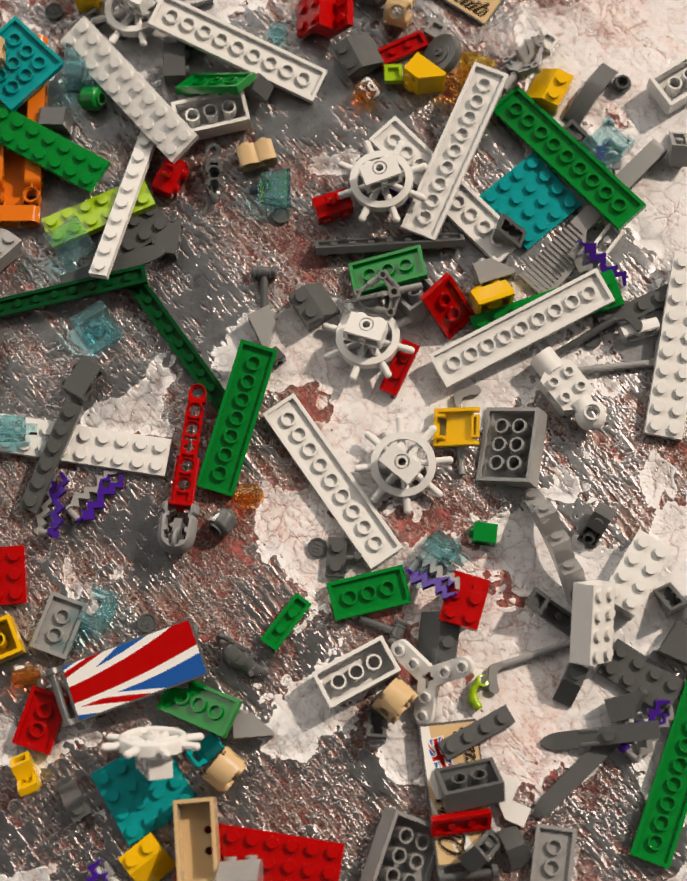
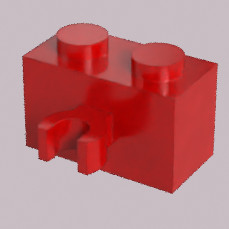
M166 157L151 184L153 193L173 201L175 196H178L181 192V184L189 176L190 171L187 162L179 159L173 164Z
M347 187L312 198V207L319 225H328L333 223L334 220L340 218L347 219L354 214V206L350 196L340 200L338 192L347 190Z

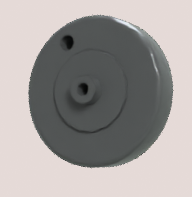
M441 34L429 43L424 57L448 74L460 59L461 43L452 34Z

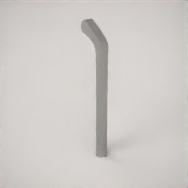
M659 339L654 341V357L652 359L577 368L582 374L654 367Z
M473 385L454 393V408L462 407L463 398L479 395L481 393L480 387ZM457 447L458 475L461 476L466 475L464 447Z
M570 639L490 665L488 669L489 692L493 694L499 692L497 682L499 670L570 648Z

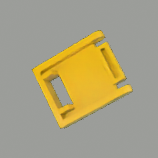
M480 407L435 408L434 425L437 427V431L433 435V446L435 448L479 446V441L473 439L480 438V415H474V413L480 412ZM440 420H447L446 437L440 435Z

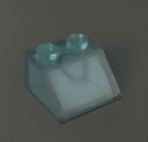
M66 43L62 79L67 93L79 94L83 87H93V78L90 76L91 71L87 67L86 61L70 43Z
M102 300L97 301L69 318V321L91 356L124 337Z

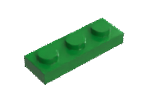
M296 592L260 640L276 652L312 604Z

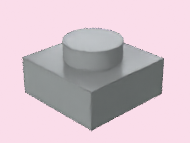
M433 17L425 28L424 35L433 40L435 37L446 33L449 26Z

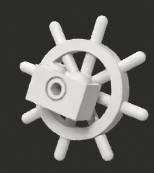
M105 0V14L91 18L90 22L92 24L108 22L114 31L108 40L112 45L116 43L120 36L130 38L139 37L140 45L146 47L148 44L146 35L155 29L148 26L149 20L142 23V18L150 19L152 13L147 10L154 9L159 0ZM116 6L124 8L114 12ZM126 16L121 23L116 20ZM132 20L135 21V25H129V24H130V22H131Z
M366 140L364 141V147L367 154L361 157L354 166L343 161L338 163L340 169L351 173V188L338 192L339 198L341 200L353 195L356 201L364 207L358 217L360 222L366 220L370 211H389L393 222L398 223L400 217L396 208L404 204L409 197L419 201L426 199L424 194L412 189L413 174L426 170L427 164L421 163L410 167L409 163L400 155L405 146L403 141H399L392 152L387 150L374 151L371 142ZM359 176L364 184L358 185ZM405 177V184H404V186H402V185H400V184H397V183H399V182H402V181H403L402 178ZM389 189L397 191L399 194L392 198ZM367 191V194L370 192L372 193L368 198L362 192ZM380 192L384 196V201H376Z
M386 297L379 298L376 306L384 307ZM352 302L345 303L349 313L340 321L338 326L329 323L322 324L323 330L336 333L337 349L323 356L324 360L329 361L341 355L347 363L353 366L349 376L351 381L357 379L360 369H375L380 367L386 378H391L392 373L387 363L393 359L397 351L408 354L415 352L414 347L400 343L399 328L411 323L412 319L406 316L395 321L393 317H389L386 314L373 312V310L369 309L359 310L355 308ZM389 332L392 333V341L385 339ZM344 336H345V340H349V341H352V342H350V343H348V344L345 345V344H344ZM361 346L357 356L350 352ZM382 346L387 347V350L381 354L379 349ZM368 349H370L374 357L365 358Z
M397 415V432L387 435L382 440H379L369 431L365 432V438L376 447L373 450L370 464L354 466V471L357 473L372 472V476L379 486L378 490L370 498L372 504L377 503L386 492L396 497H403L404 513L410 514L412 511L411 496L421 493L426 488L438 498L443 496V492L431 483L435 476L436 465L451 464L454 460L451 456L435 457L434 451L428 443L429 439L437 431L435 425H431L421 437L418 434L404 431L403 417ZM405 440L416 443L408 453H406L408 449L406 448ZM422 448L428 457L426 459H420L416 456ZM423 466H428L427 473L424 477L421 474V471L424 469ZM380 470H390L392 473L384 481ZM398 477L401 479L402 489L391 486ZM415 479L419 482L418 485L409 488Z
M139 726L124 731L121 734L109 733L106 739L112 743L102 744L101 750L103 752L118 750L121 754H124L126 759L136 757V768L149 781L173 778V757L171 755L182 753L185 750H200V744L194 741L203 740L204 735L203 733L187 734L179 726Z

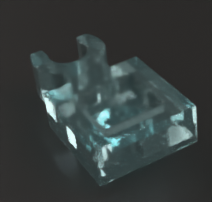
M269 21L268 41L282 49L281 42H286L287 22Z

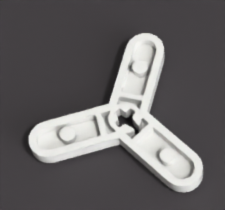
M400 639L391 645V652L394 658L418 680L416 693L419 696L415 699L413 713L415 722L418 725L432 723L435 718L439 685L472 674L475 669L473 659L465 655L432 665L407 640ZM429 673L430 676L433 677V680H431L430 682L429 678L426 677V675Z

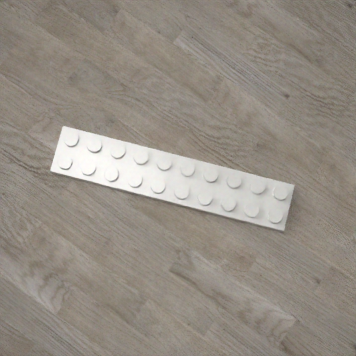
M159 0L148 21L149 27L244 72L260 73L275 87L311 104L328 70L181 0Z
M83 16L60 41L64 48L173 164L200 138L88 18Z
M474 61L417 189V192L424 194L426 199L419 201L413 198L401 224V229L430 240L437 239L509 78V74Z
M396 116L369 138L371 145L377 150L392 152L397 143L403 141L405 146L400 155L409 163L410 167L421 163H426L428 166L434 153ZM426 170L413 174V185L417 189ZM462 181L447 218L488 258L499 262L504 261L517 248L493 240L500 216Z
M674 251L643 434L681 441L687 413V253Z
M595 268L429 354V358L446 389L614 303L615 299L600 272Z
M294 393L262 413L264 419L356 550L362 554V558L370 570L403 549L401 543Z
M0 413V453L40 458L55 422L25 417L23 423L24 417H22L21 421V416ZM76 425L61 462L166 478L172 439ZM29 432H37V435H29ZM22 436L25 437V440L20 441L18 438L15 437Z

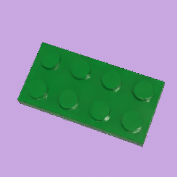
M255 72L192 74L175 87L176 94H184V96H191L193 94H199L200 96L215 94L220 96L225 93L238 95L244 88L249 87L256 80Z
M420 244L348 263L353 291L367 284V281L375 277L380 270H386L400 286L428 279ZM380 280L372 287L369 286L363 290L361 296L384 291L388 288L384 281Z
M402 565L326 583L335 622L412 603Z
M193 680L190 681L189 690L171 688L164 691L156 708L226 739L243 702Z

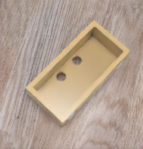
M204 797L173 800L177 881H215L219 862H221L217 798ZM208 826L211 827L210 834H207L205 832V829ZM208 847L213 849L211 855H208L206 852Z

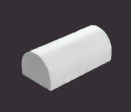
M608 223L594 241V243H597L596 254L607 253V257L626 231L621 229L618 232Z
M657 317L642 320L643 328L640 332H636L630 324L619 326L621 342L624 344L658 335L660 324Z

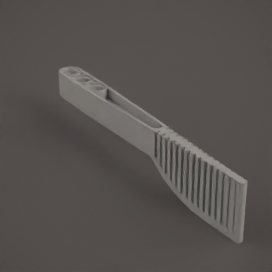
M652 139L616 177L631 190L660 162L668 150L658 141ZM588 203L570 224L517 277L536 294L560 287L576 268L573 259L567 253L571 251L578 239L585 243L586 234L603 217ZM584 246L582 247V249L579 251V253L576 255L575 258H579V257L582 256V253H583V250H584Z

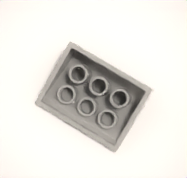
M487 407L476 481L518 488H538L548 414L542 409L535 407Z
M384 807L360 881H429L435 864L430 822L396 809Z

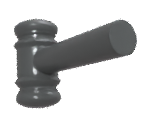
M253 266L251 269L252 278L260 279V308L268 305V278L276 279L277 268L275 266Z
M361 616L359 622L390 634V638L387 640L390 645L402 639L406 630L405 627L408 626L407 622L402 619H395L393 627L365 616Z

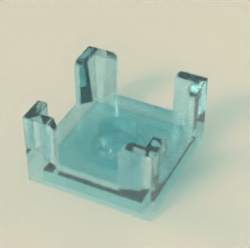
M607 116L602 121V126L593 135L586 136L582 140L581 145L610 170L634 147L635 140L630 135L626 137L615 127V121L610 116Z
M74 214L67 217V221L54 230L49 229L42 234L65 268L97 248L78 217Z
M93 584L90 593L96 595V599L101 601L102 604L99 606L95 617L81 611L76 620L81 622L83 626L104 635L121 599L116 593Z

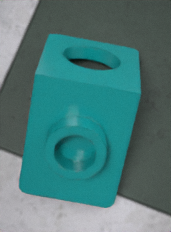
M210 733L199 743L201 746L200 750H188L185 752V755L197 769L207 764L224 749V746L215 734ZM192 753L198 756L200 762L194 759Z

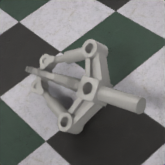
M545 35L531 36V39H526L521 46L517 47L514 54L505 56L502 59L505 68L511 73L503 92L506 93L516 78H522L526 75L531 76L533 73L538 74L542 71L540 63L542 52L546 48L544 43Z
M380 270L375 277L367 281V284L354 290V295L357 298L345 300V303L358 302L357 309L359 310L369 309L373 310V312L392 317L396 314L401 294L423 290L422 282L400 286L386 270ZM380 280H383L388 288V291L384 290L361 296L363 290L369 286L372 287ZM388 295L390 297L388 308L376 305L373 307L362 303L363 300L382 298Z

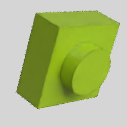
M384 64L385 84H403L402 64Z

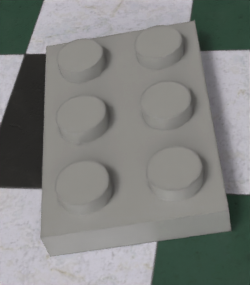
M52 591L29 646L67 660L89 605Z
M536 823L529 881H572L577 829Z

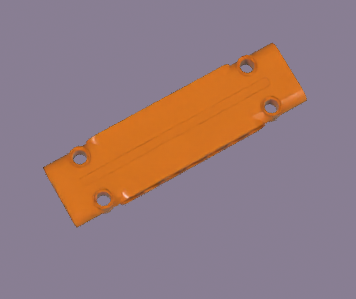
M37 35L48 46V38L44 35ZM48 82L22 104L16 112L37 122L39 108L47 107ZM0 146V227L39 226L40 206L42 204L41 189L44 187L45 169ZM31 196H36L35 199L29 200Z

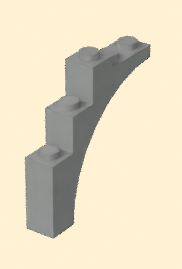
M539 489L530 490L520 495L522 502L543 537L558 572L567 602L572 608L573 583L586 581L583 567L575 558L571 540L562 528L556 507L551 501H547Z

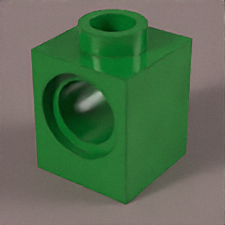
M475 521L474 526L469 528L468 538H472L471 544L495 547L498 524Z

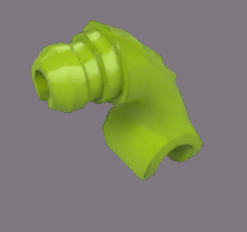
M484 674L478 675L468 690L467 702L475 711L482 708L477 690L489 684V680L485 684L480 683L479 679Z

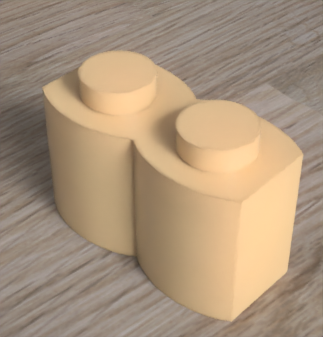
M259 138L254 143L243 142L236 147V154L242 172H249L277 164V157L271 138Z

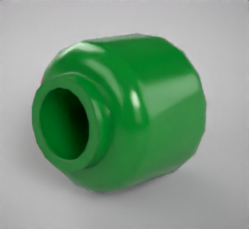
M97 86L83 87L77 96V100L82 109L97 111L105 104L106 96L101 88Z

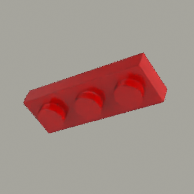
M418 30L378 48V51L385 62L384 64H393L426 49L429 44L422 31ZM382 64L381 66H379V68H380V69L384 68V64Z
M402 339L401 344L414 347L415 352L408 354L397 351L389 366L392 376L391 378L384 377L379 387L380 391L393 397H397L420 349L419 345Z
M490 808L430 816V834L434 838L490 830L492 812Z

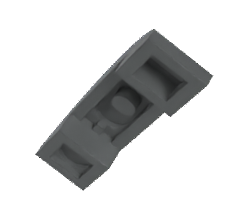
M602 63L578 93L563 119L567 122L573 119L580 126L605 88L610 85L618 74V71Z
M534 587L524 604L546 622L571 637L572 614L551 600L550 596Z

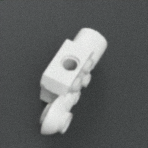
M547 347L530 361L531 366L541 377L538 388L561 417L573 415L575 412L577 424L582 429L588 431H595L605 424L606 411L604 407L591 398L594 387L571 359L561 360L551 347ZM587 411H593L596 417H589Z

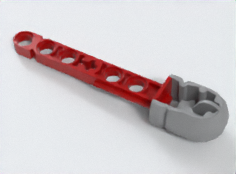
M194 384L189 389L187 400L189 404L186 407L179 456H176L170 501H163L161 506L162 514L159 519L157 538L160 547L171 554H183L188 551L194 544L197 533V517L199 516L200 507L194 504L200 463L198 452L205 412L203 405H206L207 398L206 389L202 384ZM195 389H202L203 395L196 398L193 396ZM199 407L201 410L200 414L192 416L190 414L191 408ZM195 425L198 427V431L195 434H189L187 432L188 427ZM189 439H192V446L195 449L188 453L185 447L189 446ZM185 462L192 464V469L188 472L183 471L181 468ZM181 481L189 482L187 490L179 489ZM171 508L176 509V512L184 513V510H190L188 513V527L184 524L183 518H174V521L169 525L172 527L171 533L168 528ZM183 529H184V532L186 533V537H185V535L182 534V530H183Z

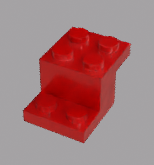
M304 0L297 4L296 28L298 38L304 39L310 34L316 33L331 39L353 26V0Z
M453 570L452 572L455 573L454 578L458 576L460 578V590L457 591L455 585L452 587L448 586V593L456 591L458 595L444 600L438 621L477 632L490 580Z

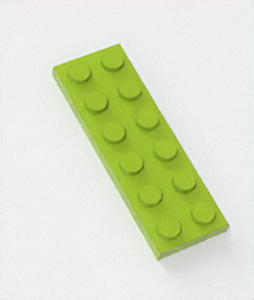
M145 180L130 218L157 208ZM120 186L42 218V224L53 250H58L103 231Z

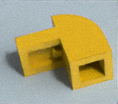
M29 751L10 758V768L17 780V790L20 796L34 794L40 789L42 782Z

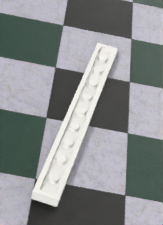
M142 130L138 136L89 270L90 277L108 280L155 151L156 145Z

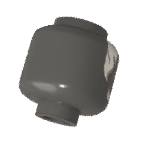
M219 508L209 518V529L216 536H227L237 526L236 513L230 508Z

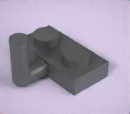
M328 537L326 577L345 578L346 562H361L362 554L360 552H355L354 555L347 554L348 538Z

